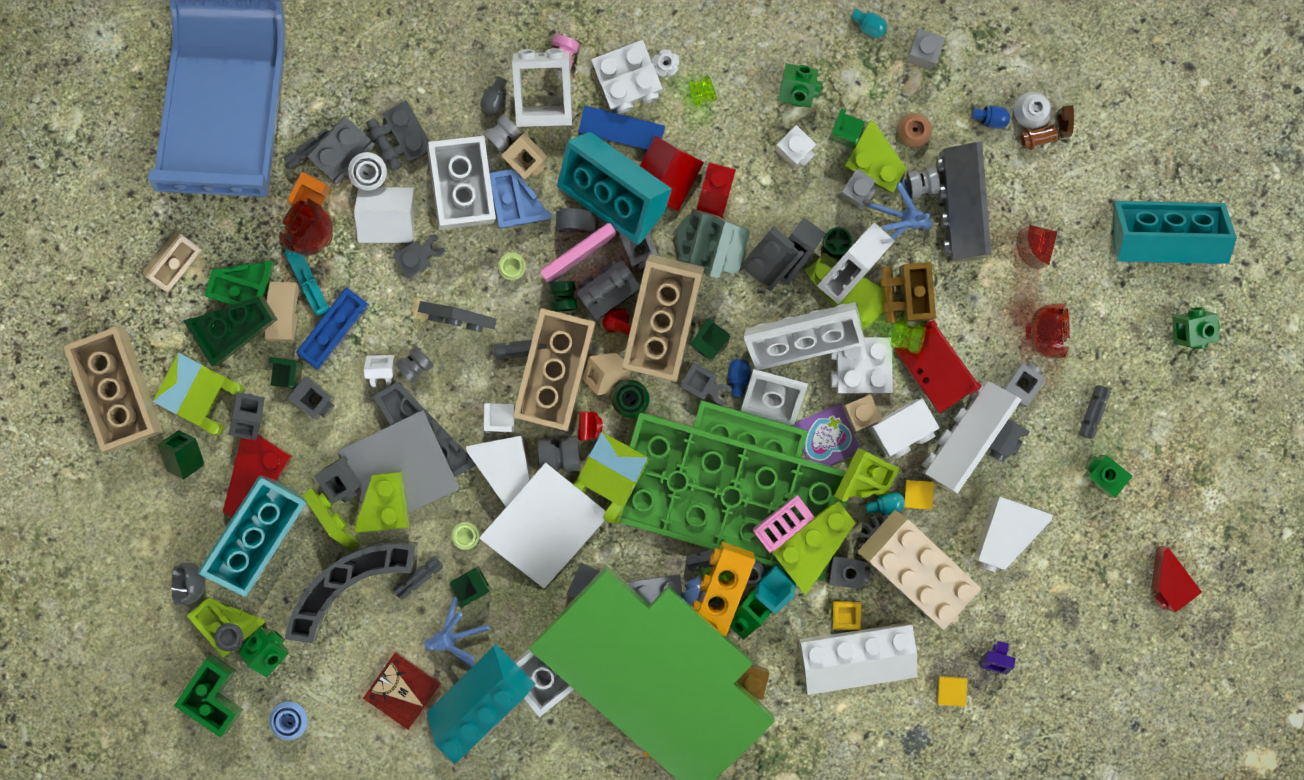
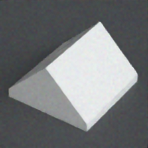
M378 187L374 190L358 188L354 209L358 243H413L415 188Z
M753 369L750 373L741 411L794 426L808 384Z

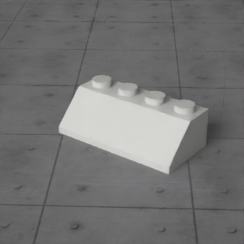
M856 302L840 304L837 307L821 311L815 310L796 317H786L767 324H758L755 327L746 328L744 340L756 370L866 345Z
M989 381L983 382L979 391L972 395L969 394L971 401L967 407L962 406L953 418L956 423L950 431L946 429L937 441L940 444L935 454L930 452L921 465L924 467L921 474L948 492L958 494L1022 400Z
M909 622L798 639L807 695L918 677L913 625Z

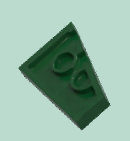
M255 297L230 305L227 308L208 312L183 321L211 367H215L228 359L278 319L264 297Z

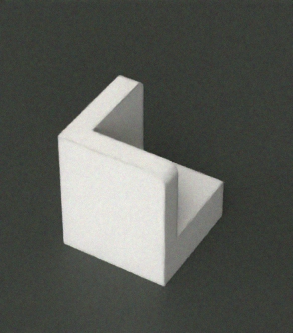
M485 403L483 431L514 432L515 418H513L515 404Z

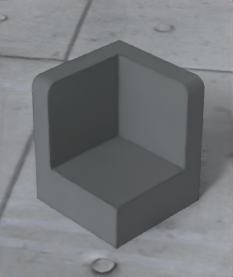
M581 563L566 595L575 599L600 571Z

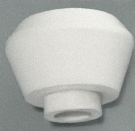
M1027 92L1016 101L1014 115L1017 122L1024 128L1038 129L1046 125L1050 120L1052 106L1045 95L1039 92Z
M363 152L356 155L348 167V175L351 182L362 190L378 188L383 184L387 174L386 165L382 158L371 152Z

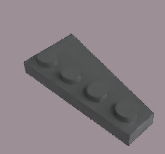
M396 382L373 395L390 426L424 410L454 477L476 466L470 455L400 382Z

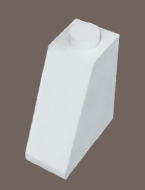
M873 223L818 284V287L839 304L895 240Z
M523 436L466 446L467 453L507 507L531 479Z
M994 496L974 556L975 560L981 561L979 567L996 572L997 567L1005 570L1052 520L1053 515L1002 497Z

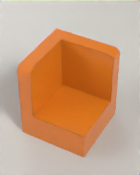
M301 172L287 202L313 216H317L331 187Z

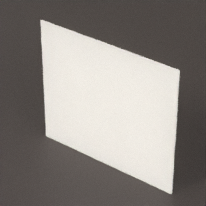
M545 462L479 539L541 587L545 588L605 521L603 516L606 511Z

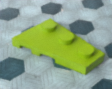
M825 253L803 272L832 307L856 302L862 330H864L884 313L882 312V304L884 303L883 288L862 277L845 298L837 304L818 287V284L839 262ZM895 296V302L899 301L900 299Z
M836 500L772 552L805 596L856 522L840 501Z

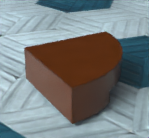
M1073 105L1063 106L1057 111L1059 136L1061 138H1068L1073 134Z

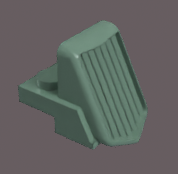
M692 209L691 214L687 215L674 231L676 250L679 255L678 261L705 267L704 274L720 279L722 271L737 273L740 270L750 232L747 228L731 223L717 215Z

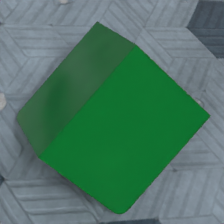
M841 108L829 139L854 149L858 144L865 121L845 114L847 110Z

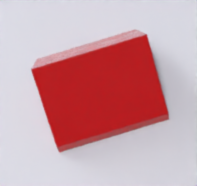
M655 136L640 167L672 189L667 206L679 211L704 162Z

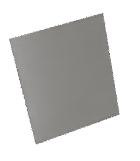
M424 410L338 450L340 457L346 455L348 458L347 463L361 483V486L356 491L362 504L372 475L402 471L408 513L460 489Z

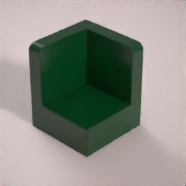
M709 317L689 346L712 362L730 338V334L714 323V320Z
M270 357L269 363H273L270 386L295 389L301 382L303 362Z
M180 430L157 444L166 470L183 480L204 466V460L196 438Z
M479 566L450 582L453 591L460 601L458 603L460 608L492 590Z

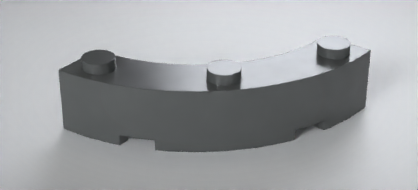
M387 541L375 543L350 552L335 561L313 580L299 599L290 617L285 639L313 644L318 638L323 618L331 604L344 590L356 582L369 576L384 573H411L414 570L418 542Z

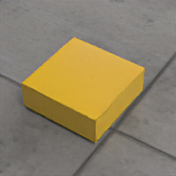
M905 480L904 508L932 510L934 482Z
M832 601V629L861 630V602Z
M938 676L937 704L966 707L968 679L966 677Z

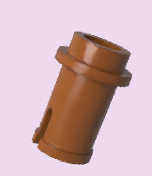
M1054 124L1034 130L1027 128L1025 132L1020 133V140L1024 149L1034 150L1035 146L1057 142L1058 133Z

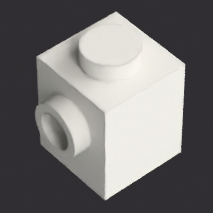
M796 125L777 144L775 151L795 169L800 163L805 166L814 157L815 153L813 150L816 143Z

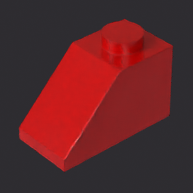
M709 162L696 210L723 218L736 169Z
M1165 546L1158 547L1156 549L1151 589L1156 594L1153 598L1162 610L1167 609L1176 613L1199 596L1202 591L1170 548Z

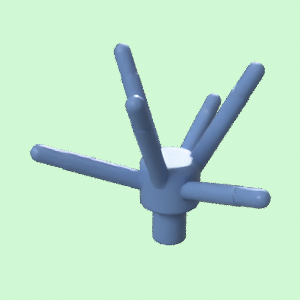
M901 178L900 182L897 183V188L908 206L904 212L872 202L868 203L869 208L901 218V222L882 227L884 231L897 229L890 235L893 240L908 228L929 230L932 226V221L928 219L930 214H924L915 208L905 178Z
M454 597L443 630L436 632L433 638L426 639L424 645L427 650L435 648L438 651L448 650L472 668L475 665L472 662L475 660V657L454 647L456 640L488 631L490 626L485 625L454 634L451 630L463 615L462 612H458L453 618L458 603V598Z

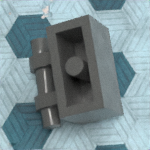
M614 260L601 269L603 274L593 279L590 276L578 285L580 290L576 294L595 321H598L609 311L615 309L640 291V285L622 260L619 263H616Z

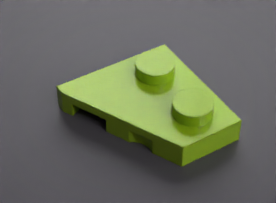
M310 488L303 494V497L330 537L350 551H354L360 546L358 540L347 528L344 519L332 509L333 504L324 492L319 494Z

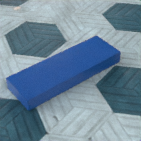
M584 106L578 134L583 135L587 132H592L601 140L648 151L655 136L662 139L665 125Z
M346 287L295 353L319 370L370 304Z

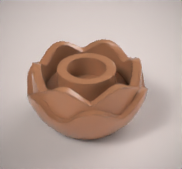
M910 113L900 120L897 132L902 144L919 148L930 139L932 127L930 121L924 115ZM917 128V132H913L912 129Z

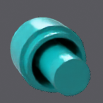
M855 8L850 16L851 19L860 23L858 28L872 38H881L887 32L886 20L874 12L868 11L865 14Z
M898 492L881 494L877 496V501L865 503L867 514L880 512L881 516H888L894 510L900 513L905 506L904 497Z

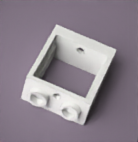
M554 48L547 50L545 53H535L531 49H524L514 53L512 68L516 127L572 125L570 52H563L562 49ZM562 67L564 106L523 107L521 69Z

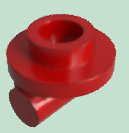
M617 308L609 311L602 322L604 329L610 333L618 331L625 335H630L632 325L628 324L629 315L626 310Z
M579 411L578 439H596L603 429L602 419L595 411Z

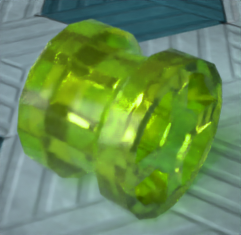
M709 74L704 75L698 81L693 79L687 81L689 92L696 108L700 107L703 102L717 101Z

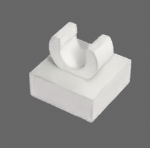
M395 355L367 356L364 366L365 379H370L371 386L376 387L377 378H385L386 385L390 386L395 370Z

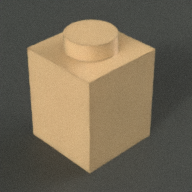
M871 394L842 406L852 431H858L882 420Z

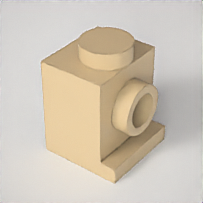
M526 132L501 155L524 180L530 174L536 177L546 167L543 161L548 157L528 137L529 135ZM525 152H528L533 157L531 161L525 159Z

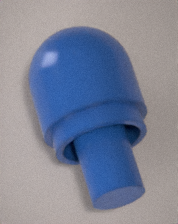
M990 105L985 106L984 110L973 108L971 119L980 120L982 125L988 128L1002 129L1009 124L1010 113L1003 107Z
M736 358L729 364L727 380H729L728 384L733 385L732 397H743V388L748 385L750 379V365L745 359Z

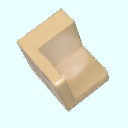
M617 353L591 356L582 379L596 395L609 394L613 392L620 382L628 380L631 370L622 368L624 360Z

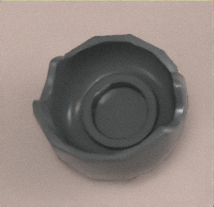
M180 563V565L173 568L171 590L175 605L194 604L203 595L206 579L198 574L200 568L195 563Z

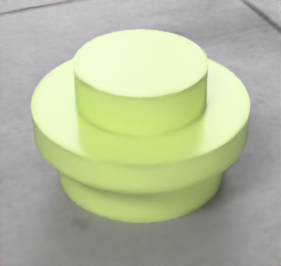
M507 253L499 260L498 270L502 277L514 281L524 275L526 263L521 255Z
M462 522L454 527L451 537L457 548L469 550L477 545L480 534L474 524Z

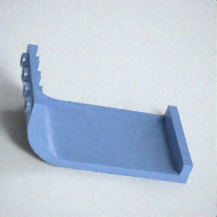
M169 0L172 18V50L155 170L149 169V183L155 192L268 197L285 54L283 1Z

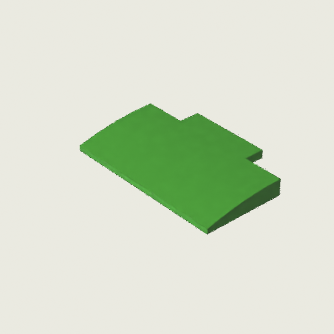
M704 400L700 402L694 426L644 412L638 416L630 447L650 459L624 506L619 523L710 549H718L721 542H725L753 552L755 559L759 560L762 564L772 567L777 564L781 569L785 570L774 554L766 549L754 533L753 528L796 495L800 497L814 517L836 500H839L845 508L847 501H842L834 496L847 470L801 457L808 430ZM794 505L791 510L799 520L803 519V515ZM787 513L782 515L790 527L795 525ZM778 520L773 522L779 532L783 534L785 529ZM767 527L764 531L772 541L775 540L776 536ZM828 564L817 580L824 581Z
M607 565L528 648L677 780H715L775 722L773 713L737 682L753 664L752 660L670 586H667L649 604Z

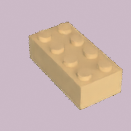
M652 254L649 255L640 286L622 365L623 369L677 382L705 267Z
M540 308L513 418L569 431L596 325L594 321ZM546 344V349H538V345Z
M114 327L63 346L101 452H112L163 433L125 328Z
M896 510L892 512L857 551L943 630L948 627L982 589L909 519Z

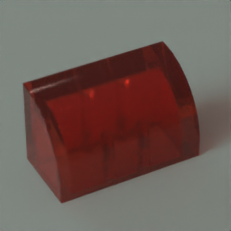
M1033 225L1020 230L1017 236V250L1021 259L1028 266L1036 270L1050 265L1057 231Z

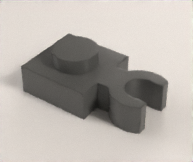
M437 235L430 236L422 247L418 241H415L393 254L407 279L432 266L428 260L431 256L441 257L445 254L446 250L444 248L438 251L432 250V243L439 239Z
M694 362L680 385L681 388L705 400L707 394L712 395L714 402L719 405L725 404L723 400L718 398L719 390L724 389L730 393L732 391L729 385L715 384L714 382L718 375Z

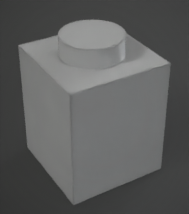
M919 28L914 35L905 62L932 70L939 58L945 37Z

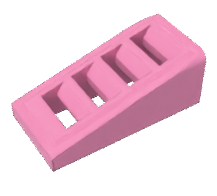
M796 495L755 526L753 531L771 553L815 517L800 497ZM794 505L803 515V519L799 520L791 510ZM787 513L795 525L790 527L782 517L783 514ZM776 520L785 529L783 534L773 524ZM767 527L776 536L775 540L772 541L764 531Z

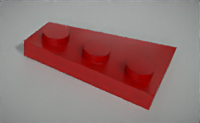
M259 434L256 440L241 438L222 512L232 518L258 477L263 476L278 481L293 456Z

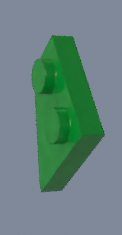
M264 261L262 263L244 264L231 268L213 269L204 296L230 305L255 297H265L275 262Z

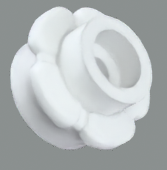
M664 49L653 57L652 63L659 76H672L678 70L679 58L675 53L672 54L670 50ZM668 61L669 64L665 66L663 62Z

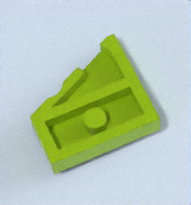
M872 120L869 121L858 144L844 166L845 169L852 173L859 169L876 180L874 185L890 194L894 193L897 183L900 182L907 169L876 123Z
M858 448L834 497L842 501H848V498L853 496L865 498L870 497L872 494L881 495L888 493L900 468Z
M402 471L372 475L355 526V533L409 527Z
M210 597L187 615L223 658L232 651H223L215 643V632L221 625L233 623L239 626L243 632L244 642L260 626L262 627L266 623L264 619Z

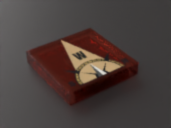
M396 651L363 699L409 730L439 688L441 682Z

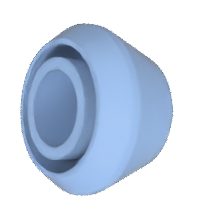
M295 702L280 703L272 710L269 717L271 731L282 740H294L300 737L308 724L305 710Z

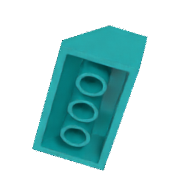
M587 132L567 141L557 187L608 224L610 223L613 228L637 245L640 244L665 213L672 189L592 132Z
M1114 201L1113 246L1117 261L1183 264L1230 263L1237 237L1225 203Z
M259 476L198 570V574L246 597L307 502L295 490L271 478Z
M497 644L426 712L435 746L454 765L518 705L536 685Z

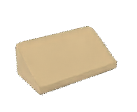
M176 230L143 270V274L147 279L168 293L202 249L180 231Z

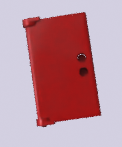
M932 320L922 326V330L895 347L894 350L940 414L967 395H972L979 391L982 386L975 380L937 327L936 321Z

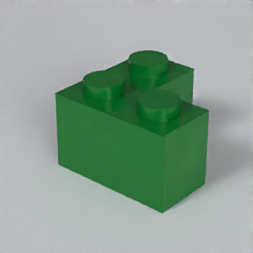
M214 655L206 658L174 704V707L221 738L229 732L244 710L221 694L236 670Z

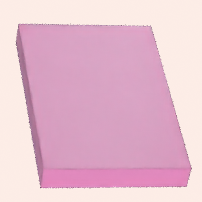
M607 223L541 269L540 273L547 283L554 282L617 237L615 229L610 223Z

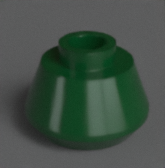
M636 380L620 382L614 388L611 397L615 411L627 418L638 417L640 413H644L650 400L647 388Z

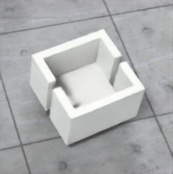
M922 398L911 401L885 416L881 421L868 426L867 429L883 456L899 458L911 451L909 447L915 442L916 444H923L934 438V431L939 429V426Z

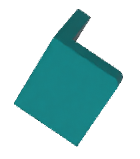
M775 564L756 584L755 597L776 615L794 598L796 583L790 575Z

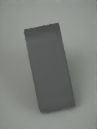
M562 208L560 211H556V231L594 233L597 231V215L587 210Z

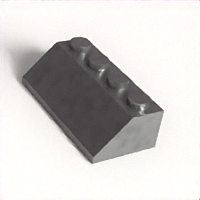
M982 141L944 148L940 152V156L936 157L937 173H941L942 177L938 196L939 200L944 202V212L940 214L941 227L946 228L947 238L943 239V254L948 256V263L982 260L991 255Z

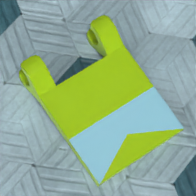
M178 352L152 402L198 425L211 434L220 435L224 426L207 417L222 388L236 395L237 392L243 393L245 387Z
M601 432L573 485L584 494L586 488H589L612 501L603 519L608 523L617 524L622 516L624 506L650 458L610 435Z

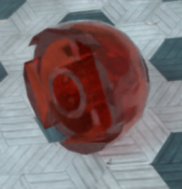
M307 199V202L300 200L289 209L282 222L286 225L284 233H279L280 245L284 249L297 255L312 256L322 251L331 243L333 238L332 217L319 203L311 199Z
M1067 303L1046 304L1037 309L1033 314L1031 323H1026V339L1032 340L1033 348L1046 358L1067 359L1070 346H1064V342H1067V339L1070 338L1069 310L1066 308Z

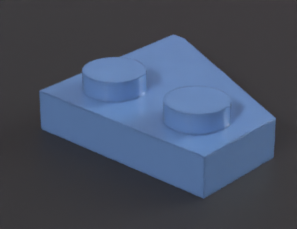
M515 169L490 173L498 229L551 220L550 212L546 211L537 199V195L526 185L522 176Z

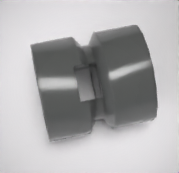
M578 435L561 437L560 441H556L554 437L538 439L540 468L546 462L557 472L560 468L564 472L581 471Z

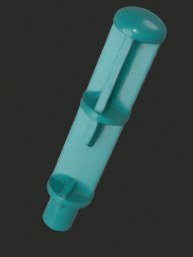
M291 235L281 238L280 240L285 248L284 254L314 315L325 314L329 310V305L300 247L294 243Z

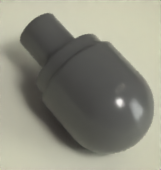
M497 76L493 87L488 86L485 89L480 101V106L484 113L495 115L501 110L506 99V93L503 92L507 83L506 79Z

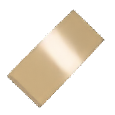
M270 282L267 303L278 320L265 329L266 341L294 342L298 321L295 309L300 289L297 282Z

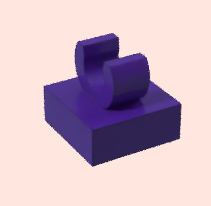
M997 641V645H993L992 651L986 652L981 657L980 668L1005 675L1012 671L1016 658L1007 656L1009 644Z

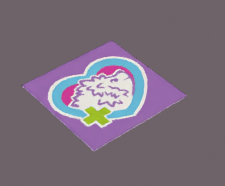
M841 404L794 424L795 427L808 430L803 448L807 459L832 465L855 455L857 449L860 448Z

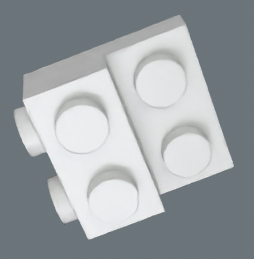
M643 40L591 59L611 112L617 111L618 114L627 112L634 108L633 104L641 101L644 104L651 103L659 99V94L663 93V88Z
M864 337L866 345L830 353L831 360H835L836 371H831V388H836V394L893 393L892 337Z

